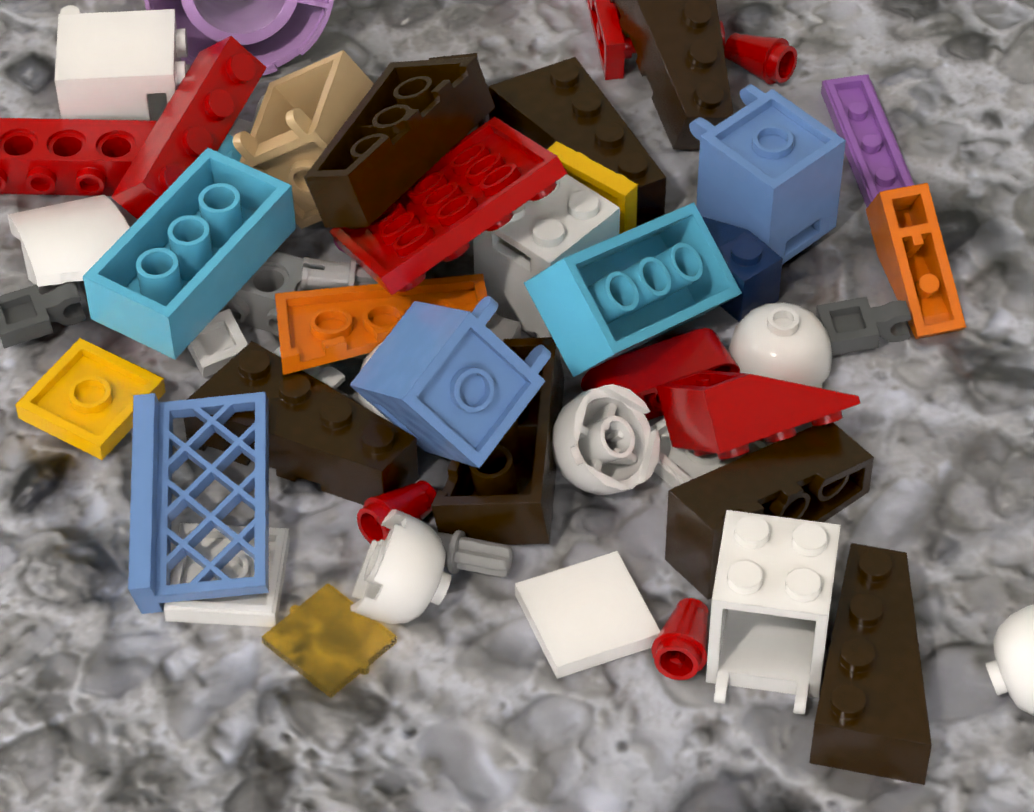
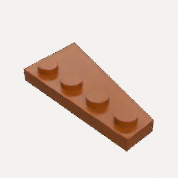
M473 274L424 279L415 288L406 292L398 291L393 295L388 293L379 283L275 293L283 375L370 353L378 344L385 340L414 301L472 312L476 305L487 296L484 275Z

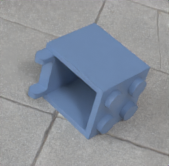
M749 84L740 90V98L747 106L716 126L702 117H698L689 124L692 135L700 141L696 207L703 217L749 230L782 257V264H784L836 228L846 140L774 89L764 93L756 86Z
M491 296L484 297L472 312L414 301L354 378L350 386L394 425L416 437L417 445L423 451L480 468L544 384L545 380L538 373L550 359L551 352L541 344L536 346L523 361L485 325L498 309V303Z

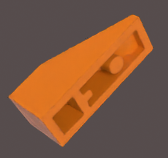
M928 183L880 191L866 208V214L877 256L897 300L906 301L911 320L907 322L914 338L920 339L964 330L966 324Z

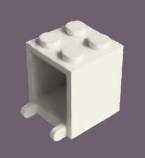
M68 5L63 7L60 14H58L55 86L61 119L158 121L191 67L190 64L181 61V58L188 57L186 28L177 29L175 9L80 13L79 8L76 6Z
M568 174L556 181L557 186L549 195L537 201L529 200L514 210V215L507 224L494 231H484L473 239L474 274L484 275L487 296H491L498 303L496 313L501 317L521 322V330L533 338L552 336L524 282L567 256L619 235L620 207Z
M726 510L711 602L706 682L716 684L714 693L715 703L725 704L728 686L794 694L796 696L793 713L805 715L807 696L819 698L841 525Z

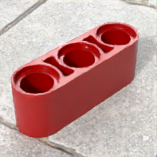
M701 328L623 354L587 371L582 378L581 387L583 392L610 384L630 389L649 408L650 412L644 414L649 421L664 415L656 388L657 385L701 370L740 373V368L716 332L710 328Z

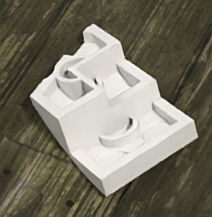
M104 194L8 214L11 234L21 241L28 280L35 285L37 284L38 287L83 281V275L130 228L117 206Z

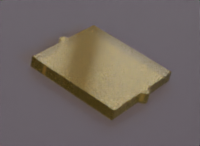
M327 583L300 606H291L289 609L290 614L262 636V643L327 696L332 698L359 674H368L370 671L369 666L397 643V636L378 621L350 611V606L354 603Z

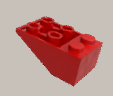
M701 370L656 386L672 447L693 450L695 456L717 453L718 459H729L746 454L750 451L749 443L763 438L765 442H777L791 438L797 434L795 427L811 422L812 426L836 422L843 418L841 410L861 404L857 395L746 373Z

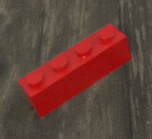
M232 36L200 51L111 198L138 220L207 148L218 151L267 67Z

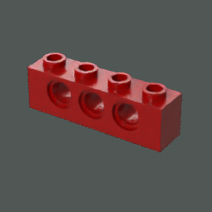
M0 118V194L98 196L104 194L112 196L157 121Z

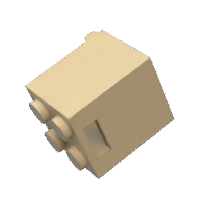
M344 50L270 82L251 133L242 131L233 136V145L242 155L241 163L292 185L295 221L301 229L322 221L304 176L374 85Z

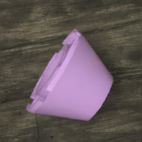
M144 0L146 10L175 9L177 29L186 28L188 57L181 58V61H185L186 64L191 66L200 51L232 36L267 67L262 75L264 76L278 71V67L291 61L299 54L303 56L313 46L329 20L334 0Z

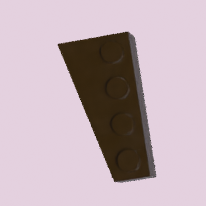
M610 0L611 3L616 4L621 15L619 23L625 38L630 37L638 55L636 63L642 77L647 76L653 90L652 101L672 148L676 150H700V141L692 135L689 124L698 117H702L716 126L734 114L716 0Z
M477 57L390 62L304 176L325 228L348 227L349 229L356 230L369 227L495 108Z
M576 57L489 86V91L495 108L489 113V120L496 117L545 149H548L558 141L638 184L636 227L665 215L666 176Z
M552 337L504 339L503 342L523 361L536 346L541 344L551 352L550 359L538 373L545 382L480 468L451 460L447 468L449 475L443 491H437L431 506L438 532L454 534L456 530H462L466 533V537L506 545L550 544L557 468L552 453V428L562 409L565 380L560 352Z
M253 341L188 398L198 399L266 392L269 399V467L276 469V476L293 482L297 479H307L319 483L323 492L364 505V502L370 497L414 484L419 479L416 437L303 370L283 375L281 357ZM255 410L235 412L223 426L239 438L255 422ZM196 416L184 418L187 441L205 424ZM215 432L199 450L205 451L209 446L225 452L231 444ZM255 441L251 445H249L254 450ZM243 453L234 460V462L246 466L252 461Z
M835 423L807 428L791 438L773 443L668 490L665 560L709 600L713 595L726 510L825 522L869 492L874 457Z
M851 543L814 722L809 763L925 785L932 743L907 553Z

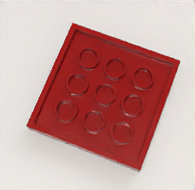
M493 117L460 140L369 227L356 230L341 227L333 228L329 232L338 246L349 257L356 259V263L388 293L393 295L398 291L406 292L418 286L425 279V272L439 262L452 261L465 253L470 246L469 242L484 231H494L507 224L514 215L513 211L529 200L537 201L549 195L556 188V181L568 173L557 155L496 117Z

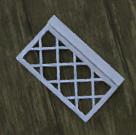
M266 392L159 402L155 393L133 396L128 590L141 614L163 612V604L169 602L269 593V399ZM255 410V422L239 438L223 426L235 412ZM196 416L205 424L184 443L173 434V419ZM216 432L228 441L231 446L211 464L195 451ZM254 441H255V450L252 449V448L249 446V445H251ZM173 446H174L176 449H178L174 454H173ZM243 453L255 463V470L238 486L222 472ZM189 458L203 469L204 472L183 491L172 482V474ZM216 480L231 493L210 512L195 499ZM254 488H255V499H254L251 495H249V493H250ZM172 494L177 497V499L173 503ZM243 501L255 511V518L237 534L224 524L222 520ZM188 506L204 520L183 540L171 530V522ZM215 528L231 542L210 562L196 551L194 547ZM253 538H254V547L249 544V542H250ZM171 542L177 546L172 552ZM243 550L254 559V577L231 579L221 569ZM186 555L204 568L190 583L170 585V571Z

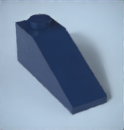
M702 216L742 294L720 307L740 322L751 310L764 304L779 301L783 258L749 230Z

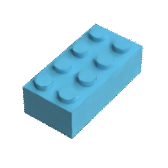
M207 148L83 275L91 319L176 360L296 229L292 185Z
M694 202L567 256L524 282L573 377L685 325L742 294Z

